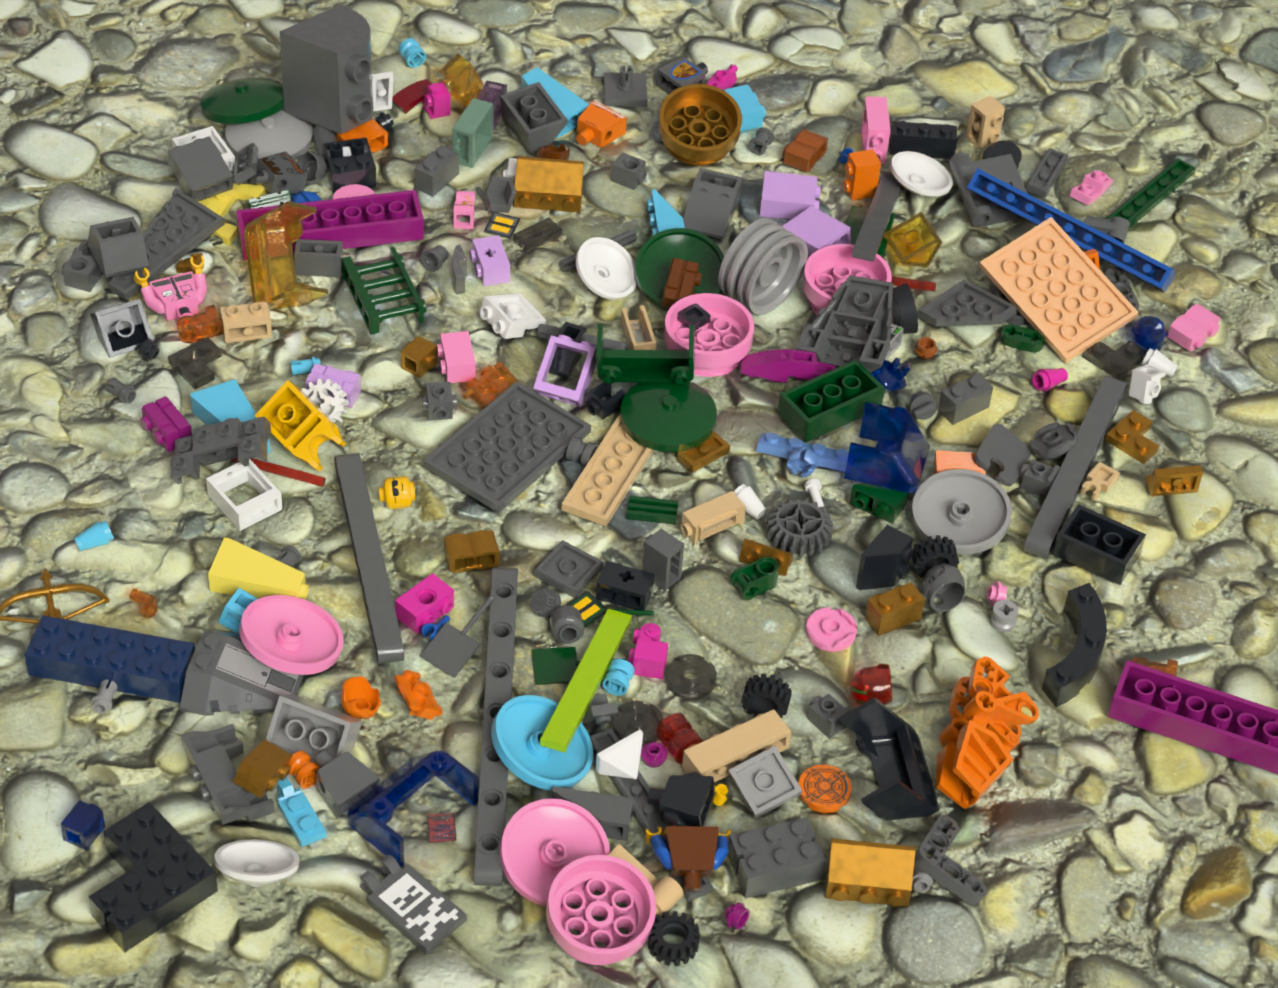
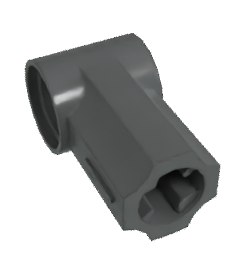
M1087 215L1084 221L1085 224L1125 243L1130 226L1128 220L1121 217H1113L1109 220Z

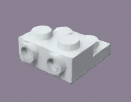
M521 293L485 296L479 310L481 319L491 324L493 331L496 334H500L504 339L523 337L526 329L538 328L540 324H545L546 319Z

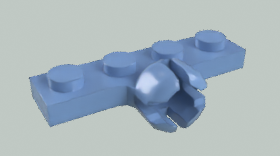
M762 433L756 449L757 452L788 459V470L794 476H797L798 472L802 473L801 477L810 476L818 466L851 473L856 454H852L844 449L826 448L822 444H809L797 438H783L775 433Z

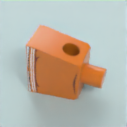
M593 100L577 120L576 140L582 146L590 142L598 147H604L626 134L627 116Z

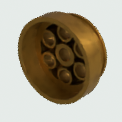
M690 84L674 90L663 101L659 113V134L669 153L677 160L693 166L711 165L722 160L737 144L740 137L742 114L737 102L724 90L707 84Z

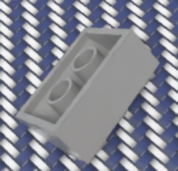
M293 694L280 695L266 740L291 755L297 751H305L311 757V762L316 763L314 761L315 757L323 750H327L334 759L344 752L350 753L355 746L363 721Z

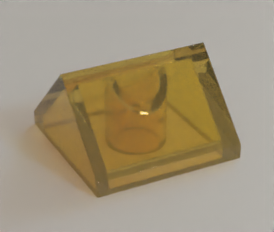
M922 212L884 234V238L902 265L929 267L942 244L941 239Z

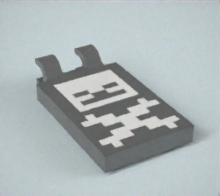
M389 854L380 861L384 865L380 871L386 876L381 882H378L375 875L370 871L360 876V879L363 881L360 888L369 894L367 904L425 954H428L467 921V914L410 865L401 869L395 858Z

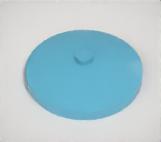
M518 696L510 699L501 707L492 723V741L499 758L514 775L532 786L552 790L553 786L571 788L577 785L588 773L593 762V746L587 730L580 723L566 753L540 746V739L559 703L541 696Z

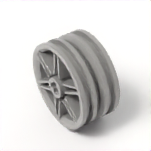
M762 218L754 221L736 237L724 256L718 276L720 290L754 314L764 315L773 311L791 294L804 272L808 258L806 242L792 232L787 231L772 219Z

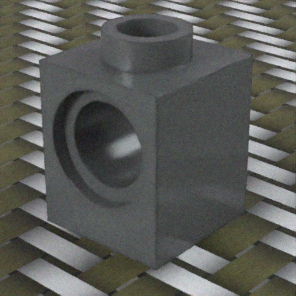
M622 152L612 164L611 181L635 190L646 179V161Z

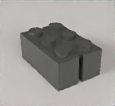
M808 817L729 835L727 856L734 873L737 874V880L745 898L823 880L826 858L819 842L815 841L816 836Z

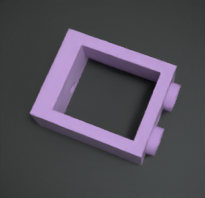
M551 335L533 387L534 391L541 396L582 407L597 363V349L594 347L595 345L587 341H581V343L573 342L572 338L565 335H559L558 337ZM557 347L587 355L576 390L545 382Z

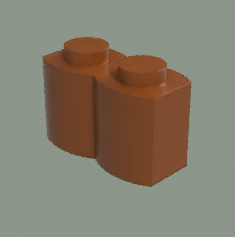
M807 129L802 130L795 135L794 140L790 144L785 146L783 150L784 164L809 172L816 162L825 155L828 147V138Z

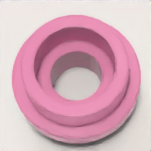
M995 581L993 585L988 587L986 598L991 606H994L999 600H1006L1007 587L1002 585L1001 582Z

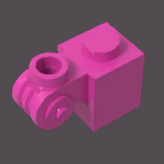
M647 623L641 629L635 628L633 644H636V648L630 649L628 661L633 664L635 669L634 675L663 679L669 643L660 642L661 629L657 624Z

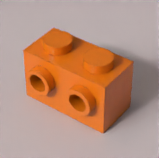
M874 149L848 154V162L845 163L846 177L843 180V190L845 193H848L851 201L874 197L878 187L881 162Z

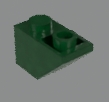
M888 479L854 484L851 489L849 504L893 524L906 506L909 489Z

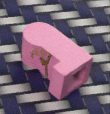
M457 190L453 211L454 228L474 229L475 191ZM468 217L470 221L460 222L458 219Z

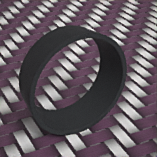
M907 283L893 288L892 317L895 325L904 328L903 334L918 332L916 305L912 291Z

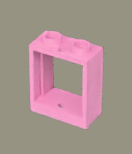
M865 96L861 125L863 151L874 149L881 164H886L890 137L887 97Z

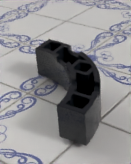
M1090 583L1071 589L1067 594L1063 611L1068 616L1077 635V644L1065 659L1055 666L1046 669L1042 690L1055 707L1076 697L1080 690L1087 683H1090L1097 671L1107 633V621L1101 600Z

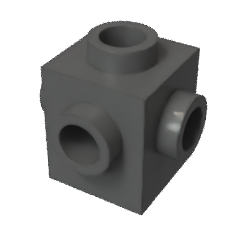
M450 382L426 383V396H422L423 411H428L429 420L453 419V409H457L456 394L452 395Z

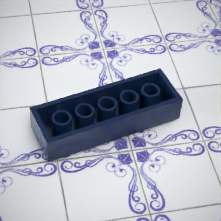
M42 615L24 655L28 675L100 688L103 680H109L107 689L111 681H114L118 687L117 692L181 703L186 671L195 652V645L191 642Z

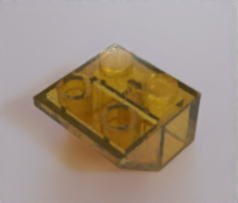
M457 53L440 72L444 77L443 83L451 89V95L457 101L463 100V104L467 108L473 98L485 101L486 86L472 64Z

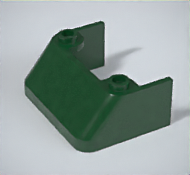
M598 324L596 359L599 379L608 384L615 382L687 384L694 379L695 371L694 325L689 326V351L605 350L603 324Z

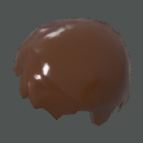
M550 144L549 146L541 147V149L539 148L536 152V158L569 160L570 148L568 147L566 150L564 144H560L559 148Z

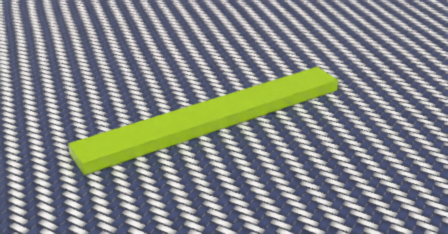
M612 609L606 611L540 739V746L566 753L632 622V615Z

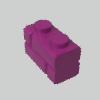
M162 397L156 400L155 403H148L141 408L142 417L140 421L145 431L150 430L155 443L158 446L162 445L166 451L175 450V440L192 436L191 425L168 397Z

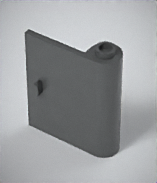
M959 152L952 156L949 160V165L974 226L983 227L1022 219L972 193L967 188L978 168L1027 193L1011 154L972 162L968 153Z

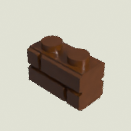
M672 258L662 297V308L670 309L680 299L697 294L693 292L694 287H699L702 273L698 272V263Z

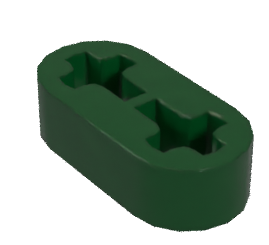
M1012 324L1005 325L1000 336L1002 344L1032 353L1041 351L1045 340L1036 330Z

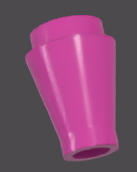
M1064 368L1039 369L1033 374L1032 383L1038 391L1046 392L1061 382L1066 381L1068 374Z

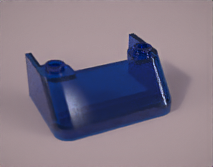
M866 402L859 437L878 441L876 447L850 443L844 479L907 493L916 492L928 459L929 443L911 414L905 408H893Z
M434 751L415 756L350 807L348 810V824L385 856L389 854L394 857L401 868L404 865V838L387 825L394 816V809L434 776L475 806L478 803V776L444 751Z

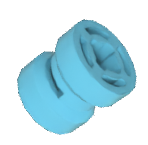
M409 38L400 44L399 53L410 67L416 68L425 62L426 53L420 48L415 39Z
M623 659L612 660L608 667V674L605 675L602 682L603 688L612 695L622 696L626 694L629 688V681L635 673L633 665Z

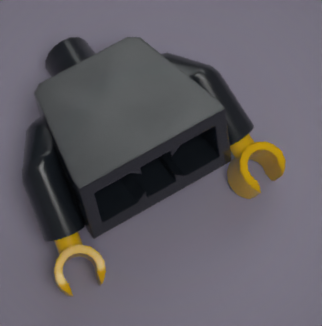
M698 772L672 775L668 778L664 790L650 788L648 804L659 806L661 820L668 826L704 827L712 804L721 806L727 800L725 795L728 793V788L724 784H719L716 787L712 776H703Z

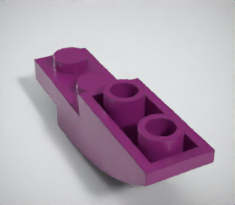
M803 350L762 351L746 355L741 359V373L749 377L765 378L772 382L787 383L789 376L799 380H811L836 369L835 365L818 362L815 352Z

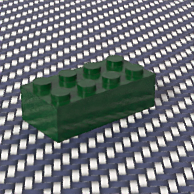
M856 359L780 393L777 414L807 443L881 409L885 387Z

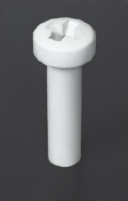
M808 480L804 484L806 492L810 493L813 503L817 502L818 507H824L819 491L822 488L820 480Z

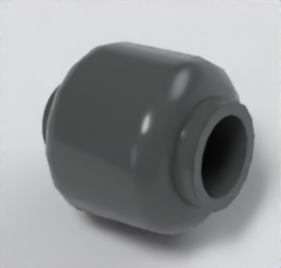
M566 605L558 607L553 611L549 620L553 637L563 644L578 641L583 636L585 629L580 611L573 606Z

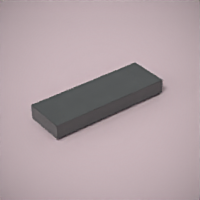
M254 143L249 144L236 153L233 180L237 185L242 184L257 174L258 148Z
M1048 148L1027 183L1026 191L1046 198L1068 161L1069 155Z

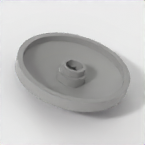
M283 107L274 115L258 121L227 124L225 129L226 144L235 157L237 152L254 143L258 148V160L284 151L294 160H297V156L306 153L312 145L313 126L311 122L284 112Z
M967 469L946 470L929 477L917 489L912 504L913 523L921 537L927 541L929 536H932V539H935L936 535H940L941 539L946 536L948 540H953L957 554L961 555L980 553L999 543L1009 529L1012 515L1010 499L1001 485L985 474Z

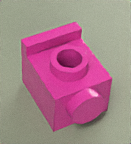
M444 83L427 85V95L424 96L425 103H423V108L430 120L451 115L450 93Z

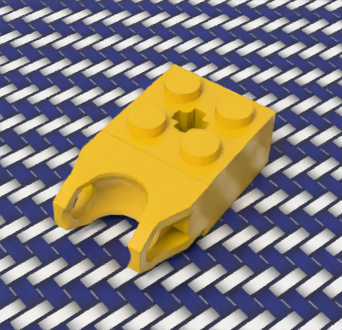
M289 380L255 414L256 418L264 416L271 423V433L295 457L310 464L319 472L323 469L317 454L319 446L328 440L335 441L342 447L347 444L342 438L338 426L298 386Z

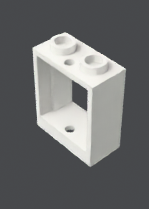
M213 126L172 139L174 148L191 143L196 139L210 136L230 171L234 172L235 156Z
M250 459L249 466L244 467L241 462H238L206 478L208 496L239 531L282 510L281 492ZM249 481L261 495L236 507L224 493Z

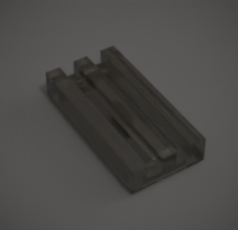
M548 217L513 234V241L515 243L518 242L519 247H524V251L527 253L562 236V229Z

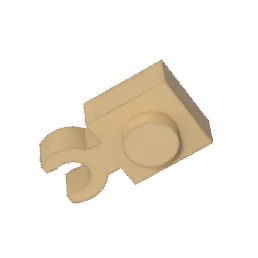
M1099 462L1087 475L1086 482L1082 485L1081 494H1085L1086 491H1092V500H1097L1100 490L1107 493L1119 480L1120 472Z

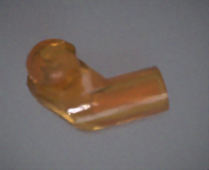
M137 588L131 591L130 600L141 604L140 611L146 618L155 616L158 612L156 597Z

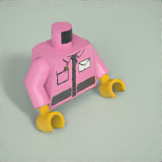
M201 255L202 263L200 265H195L193 263V256L191 257L190 266L195 270L194 275L192 272L150 281L149 285L147 283L149 271L143 268L142 271L145 278H140L136 271L134 281L142 286L140 290L147 307L158 314H162L168 321L181 319V323L190 322L193 319V315L199 312L198 305L203 303L207 294L205 273H202L204 257Z

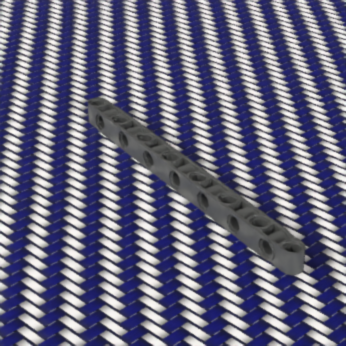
M492 568L491 595L494 596V599L490 603L474 885L502 886L503 867L500 861L499 846L505 829L508 768L501 761L494 748L491 729L496 714L507 701L512 699L518 568Z

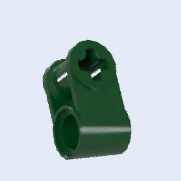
M771 557L760 558L749 565L736 569L730 575L729 582L740 590L741 597L744 600H751L757 595L776 587L778 581V562Z

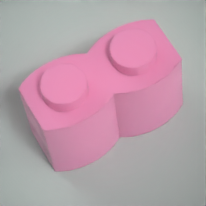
M1195 304L1170 325L1168 338L1188 351H1192L1196 347L1200 348L1207 338L1215 336L1219 331L1220 317L1200 304Z

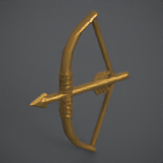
M44 568L40 577L44 581V587L20 592L6 599L0 605V615L5 608L17 601L45 596L48 609L43 612V615L67 620L102 603H109L110 599L94 586L65 583L52 586L50 579L53 576ZM68 591H84L97 595L101 600L61 617L60 609L54 608L52 595L64 594V592L67 593ZM0 616V620L32 624H39L40 620Z

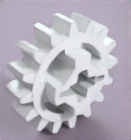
M318 379L317 385L309 382L310 388L308 390L305 388L301 389L334 423L336 421L343 422L340 416L341 414L348 413L343 407L348 405L349 402L344 399L347 394L341 390L342 387L340 385L334 384L330 379H327L326 382ZM328 391L332 392L335 397H331Z

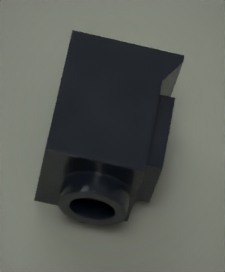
M601 383L587 392V409L589 413L605 419L621 409L625 392L621 389L611 396V384Z

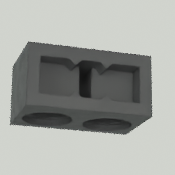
M83 240L78 248L74 249L72 256L63 264L61 270L65 286L91 292L103 275L87 245V240Z

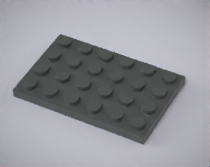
M516 381L423 460V467L497 513H500L566 455L568 445L573 437L583 440L591 432V425Z

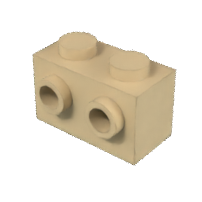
M992 96L971 104L966 139L979 149L999 141L1005 106Z
M267 301L220 307L225 343L272 338L271 318Z

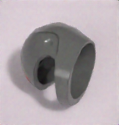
M936 564L927 571L923 578V590L927 596L928 605L937 612H946L955 608L965 596V582L959 569L948 564ZM934 598L942 599L944 601L943 604L934 603Z

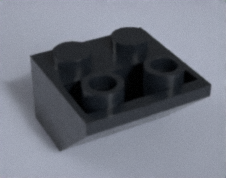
M367 137L323 144L332 193H335L341 187L354 184L367 186L368 188L376 187V166Z

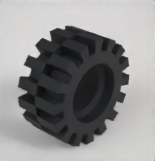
M936 535V538L932 539V536H929L927 541L921 539L920 544L916 543L914 545L912 561L915 573L919 574L920 578H923L927 571L936 564H948L958 568L959 558L952 539L948 540L946 536L941 539L940 535Z
M758 674L753 675V678L750 677L745 684L741 699L743 709H747L749 715L754 713V717L774 709L780 718H783V715L787 714L792 696V690L788 688L787 682L782 684L783 679L781 678L775 680V675H770V678L766 677V674H761V677Z
M667 911L663 912V918L660 915L655 917V922L648 937V949H651L650 954L652 957L657 955L656 961L659 963L664 959L667 966H670L671 961L675 963V966H680V961L682 960L685 965L689 963V958L693 959L695 953L698 952L699 926L694 924L692 917L687 920V914L683 912L681 916H677L678 911H673L672 916H669ZM669 933H677L683 936L685 940L679 944H671L666 942L663 936Z

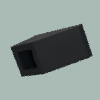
M565 321L556 337L565 335L572 338L573 342L581 343V341L587 340V328ZM557 347L549 373L568 378L581 358L582 353Z

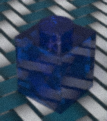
M79 800L60 824L63 840L87 851L105 828L103 810L95 804H87Z

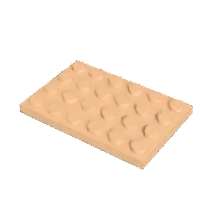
M1052 217L985 258L979 264L981 270L1007 299L1017 306L1016 309L1045 338V341L1065 364L1137 318L1139 313Z

